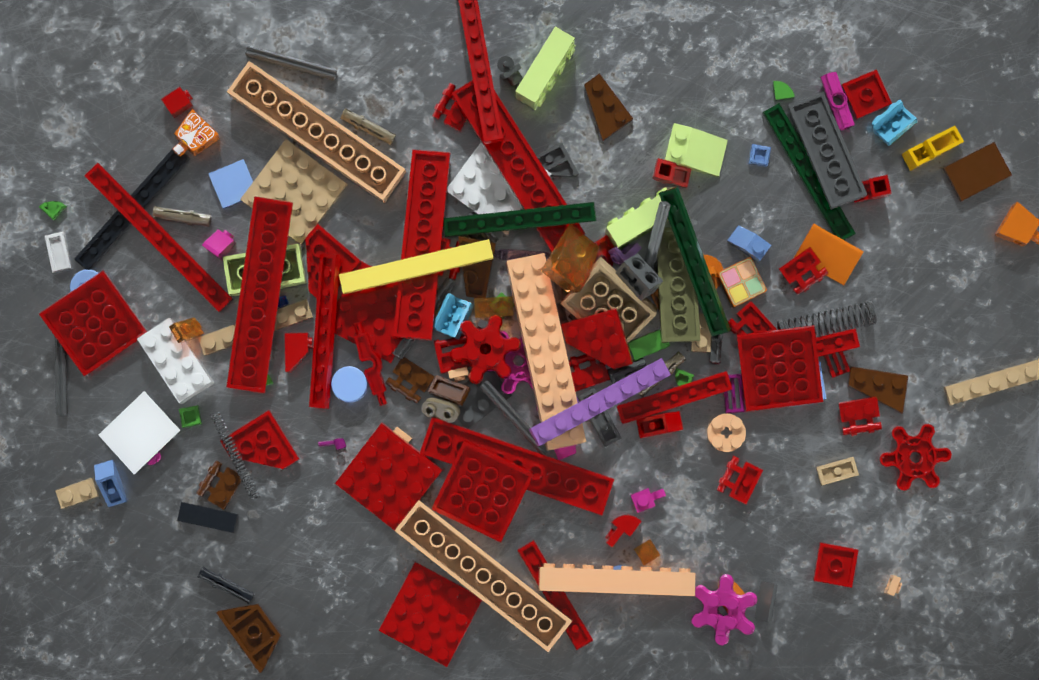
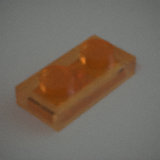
M513 296L474 299L475 318H490L494 315L499 317L514 316Z
M195 317L173 323L169 326L178 343L198 338L204 334L200 323Z

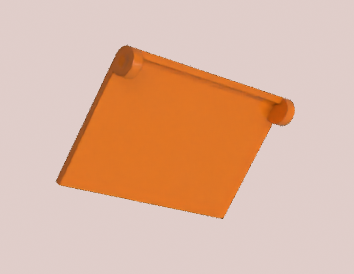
M813 223L794 258L811 247L821 263L815 266L816 269L819 271L825 267L829 272L826 276L845 285L864 251Z

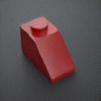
M285 333V372L292 373L310 354V349H313V337H310L309 333Z
M680 411L636 420L640 438L683 430Z

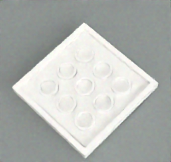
M481 142L447 187V193L476 214L523 210L522 205ZM511 230L501 232L507 236Z

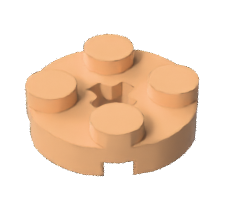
M733 414L718 415L710 422L707 428L708 441L715 449L721 452L736 450L742 445L746 437V429L742 420ZM725 427L732 432V435H729L728 438L721 435V431H724Z

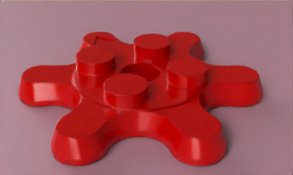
M498 315L491 316L487 326L483 329L476 328L468 320L460 324V331L466 336V343L462 347L453 348L450 352V357L455 362L465 360L471 364L469 380L473 384L480 383L484 373L488 370H494L503 379L508 378L512 371L505 362V356L507 353L518 351L521 348V341L518 338L506 339L501 336L500 328L503 321ZM483 344L491 346L489 354L485 355L480 352V347Z
M931 424L923 425L917 436L908 435L901 426H897L892 430V437L897 442V448L894 452L883 453L880 456V463L885 467L895 466L899 469L900 476L896 484L900 490H908L911 487L912 481L916 478L923 479L930 488H936L940 483V479L934 471L935 465L938 462L949 461L952 453L948 448H935L932 445L931 439L935 429ZM912 452L919 453V462L914 463L911 461L910 455Z

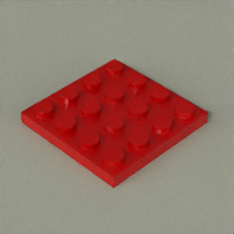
M361 261L354 271L372 266ZM399 281L347 294L342 292L337 302L335 334L356 345L354 336L357 334L353 324L361 321L364 333L368 332L373 349L379 354L381 359L392 364L395 358L393 352L403 339L393 337Z
M104 270L39 313L83 376H86L138 341L137 338L148 332Z
M814 325L737 335L746 412L823 402Z
M382 422L335 484L395 531L443 470Z
M464 440L433 504L432 510L501 543L534 472Z
M415 562L379 631L447 667L482 600L470 590Z

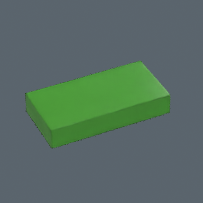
M658 329L631 340L628 346L634 360H638L669 347L670 344L661 343V331Z

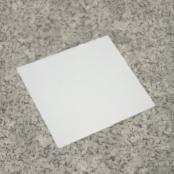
M144 391L99 436L135 475L180 429Z

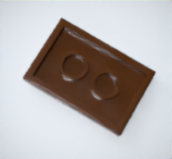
M995 142L943 168L960 202L1012 176Z

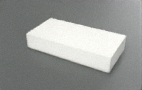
M65 232L45 235L52 273L71 270L72 265Z

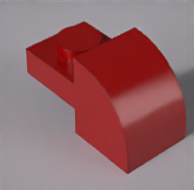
M658 158L656 159L652 179L664 184L669 183L687 188L691 169Z
M888 175L862 181L867 196L855 200L854 203L872 199L876 200L891 195Z
M622 515L615 518L611 523L617 528L615 530L612 528L605 536L608 539L606 544L613 547L623 533L630 537L642 521L632 515Z

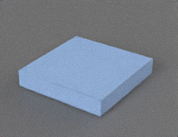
M244 159L209 173L223 209L242 202L240 200L253 183Z

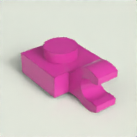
M649 488L632 494L631 498L637 513L654 507V500L664 497L666 494L664 489L650 493Z

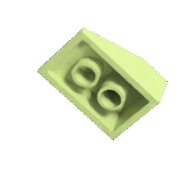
M674 123L664 160L690 168L691 171L719 177L728 140L692 127Z

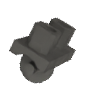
M509 56L501 57L497 62L498 69L504 72L499 75L501 79H507L511 86L522 81L523 77L518 71L521 69L520 64L514 65L513 59Z

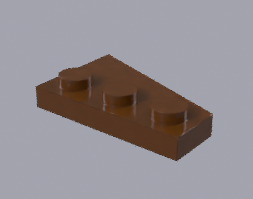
M600 73L584 84L603 142L631 122L633 117Z
M458 236L460 246L482 241ZM490 242L494 258L497 243ZM493 259L463 266L467 297L486 300Z
M850 367L849 387L866 396L877 397L880 403L903 414L908 375Z

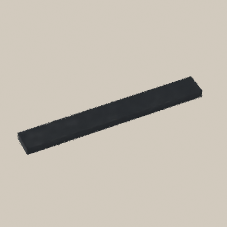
M171 150L131 196L146 209L191 158L185 153L179 157ZM117 210L78 253L74 260L84 269L92 270L132 224Z

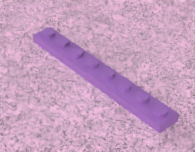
M661 358L530 428L529 431L537 446H541L671 374Z

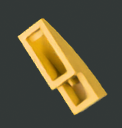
M953 126L901 155L909 170L912 171L962 144L964 140L956 126Z

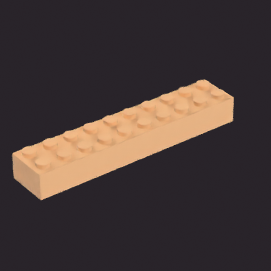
M248 61L227 91L231 98L384 204L406 174V170L250 61Z
M545 253L506 262L540 423L578 403ZM581 423L546 442V450L550 451L585 443L586 438L583 424Z
M418 500L396 528L395 532L547 652H549L572 622L571 619L420 500Z

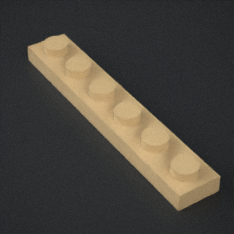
M307 299L278 309L274 332L313 318ZM235 325L198 337L204 356L232 347Z
M1039 359L944 387L949 406L1038 380Z

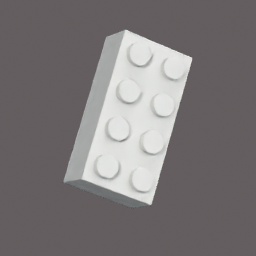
M166 319L137 338L180 404H184L214 384V381L173 319Z

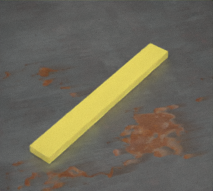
M488 239L339 274L343 294L494 258Z

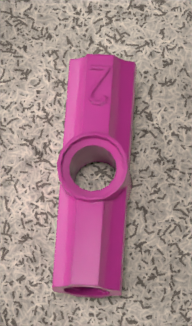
M837 72L821 76L820 79L828 99V104L840 131L853 127L855 124L847 104V96L842 90ZM833 98H840L842 105L834 104Z

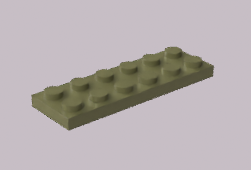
M665 227L656 259L657 275L663 280L658 288L661 343L700 341L698 298L672 228Z

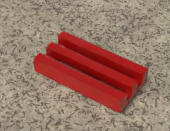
M843 351L838 352L844 370L841 369L836 353L831 354L838 371L836 373L829 356H823L831 378L850 372Z

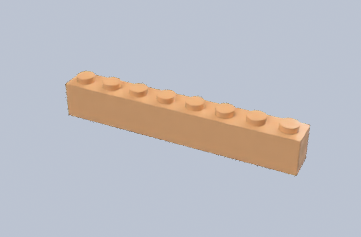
M544 563V567H539L538 590L695 596L696 573H690L691 569L679 568V572H671V568H660V571H652V567H640V571H634L632 566H621V570H613V566L602 565V569H594V565H582V569L575 568V564H563V568H555V564Z

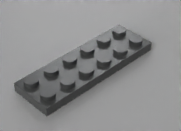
M824 92L789 104L788 110L830 209L866 197L867 192Z

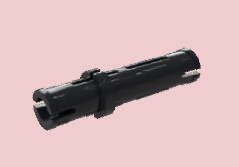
M202 567L197 578L212 584V587L215 589L218 587L247 604L251 602L255 593L223 578V575L220 573L216 574Z

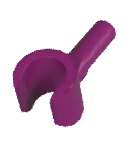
M343 438L318 442V446L335 445L336 450L346 447Z

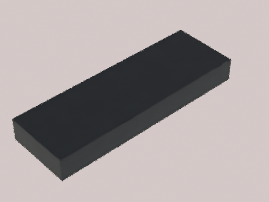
M181 502L177 521L234 533L238 514Z

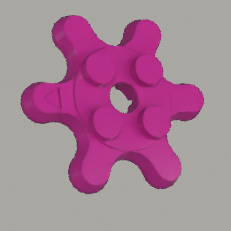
M500 331L503 338H510L505 331ZM522 337L519 338L521 348L518 351L509 352L505 356V362L512 371L511 375L504 379L501 385V389L505 394H512L517 383L521 381L527 382L533 389ZM515 356H521L523 358L522 366H517L514 364L513 360Z
M728 574L720 577L719 588L716 591H710L703 585L695 587V597L702 601L703 610L693 615L691 619L693 626L697 628L705 625L712 626L715 629V641L721 646L729 642V633L733 629H739L745 635H751L755 631V625L746 618L745 611L748 607L754 606L757 603V596L753 592H747L743 595L736 594L733 590L734 579ZM726 606L728 608V615L723 616L718 608Z

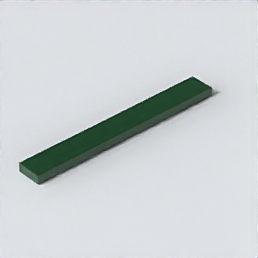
M780 103L762 113L832 234L844 241L855 235L856 233L841 207L830 209L804 145Z
M674 187L661 191L659 193L661 201H666L670 204L668 220L711 336L728 333L731 331L679 188Z
M595 202L444 218L445 237L593 222L597 221Z

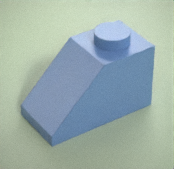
M739 225L727 240L745 255L751 256L752 260L756 263L760 262L772 246L757 234Z
M110 460L94 465L95 481L108 507L127 502L122 481L114 461Z

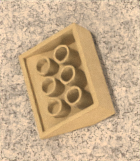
M602 257L584 274L561 302V305L577 319L617 308L627 344L657 315V307L647 298L640 301L618 277L616 270Z

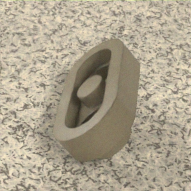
M428 398L422 404V412L429 418L434 417L451 423L456 421L460 415V408L453 402Z

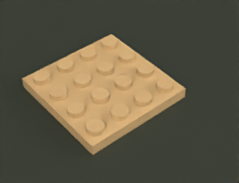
M285 139L240 200L250 208H253L254 196L293 202L289 236L302 245L307 235L321 221L347 184Z

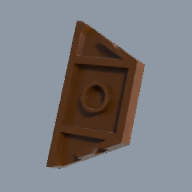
M259 604L216 612L258 672H263L281 634Z

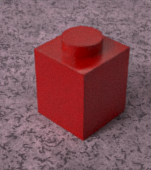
M181 87L161 99L174 118L193 106L190 102L193 99L187 89L183 91Z

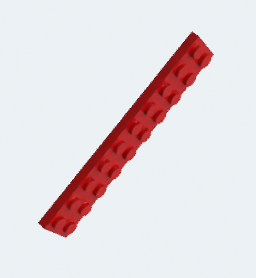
M473 80L451 93L523 209L567 205L496 92L495 97L504 141L484 144ZM579 223L536 228L552 254H555L586 234Z
M412 150L401 260L441 251L450 152ZM439 272L399 281L393 331L394 338L432 341Z
M254 196L227 388L265 393L293 202Z
M434 417L431 418L420 450L423 455L453 465L463 441L467 440L534 472L527 488L528 491L601 516L603 515L614 482L613 478Z

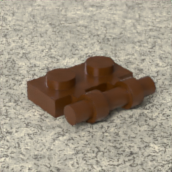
M403 357L393 370V373L398 376L397 380L395 381L389 377L385 384L390 386L394 392L398 391L406 396L405 399L408 401L412 400L418 404L421 397L416 394L417 390L419 389L425 393L435 376ZM404 380L413 385L410 390L401 385Z
M216 460L213 466H210L207 470L209 472L204 481H201L198 485L200 487L196 494L203 497L206 491L210 492L211 495L208 501L225 510L243 479H240L238 472L229 467L226 468L224 473L219 471L222 463ZM217 476L220 480L214 488L210 484L214 477Z

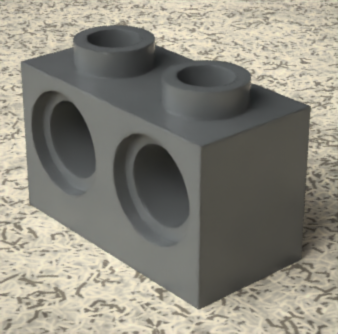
M638 253L625 260L616 271L618 277L640 301L655 293L663 282Z

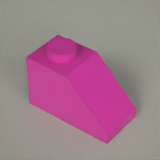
M218 229L202 246L223 261V257L228 255L236 242L233 240L234 236L226 230L221 232Z

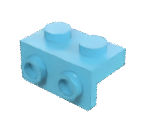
M898 100L896 103H892L883 114L878 115L873 120V132L890 146L917 123V118L904 107L901 100Z
M448 293L442 302L438 315L434 319L433 328L442 334L459 340L462 334L460 324L469 319L475 305Z

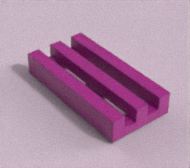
M742 374L728 375L732 386V409H729L728 391L723 392L725 414L745 412ZM734 378L738 379L740 409L736 407Z

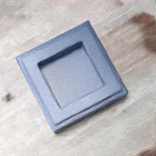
M752 144L748 164L767 167L771 147Z

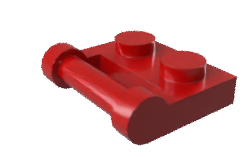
M465 335L460 336L459 340L455 338L441 341L439 339L433 340L441 374L455 369L471 367L468 361L455 362L451 359L450 352L442 353L441 348L466 343Z

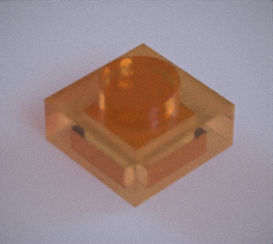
M651 539L634 548L643 565L660 556Z

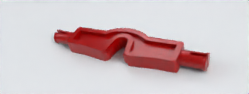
M361 321L353 324L357 334L354 336L359 359L361 362H373V367L365 369L364 375L369 383L372 395H377L379 404L382 406L387 404L384 395L386 386L381 374L382 360L373 349L368 332L364 333Z

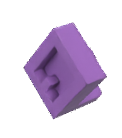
M637 242L631 245L628 243L621 250L618 247H614L608 253L611 255V260L621 266L625 260L634 256L642 247Z

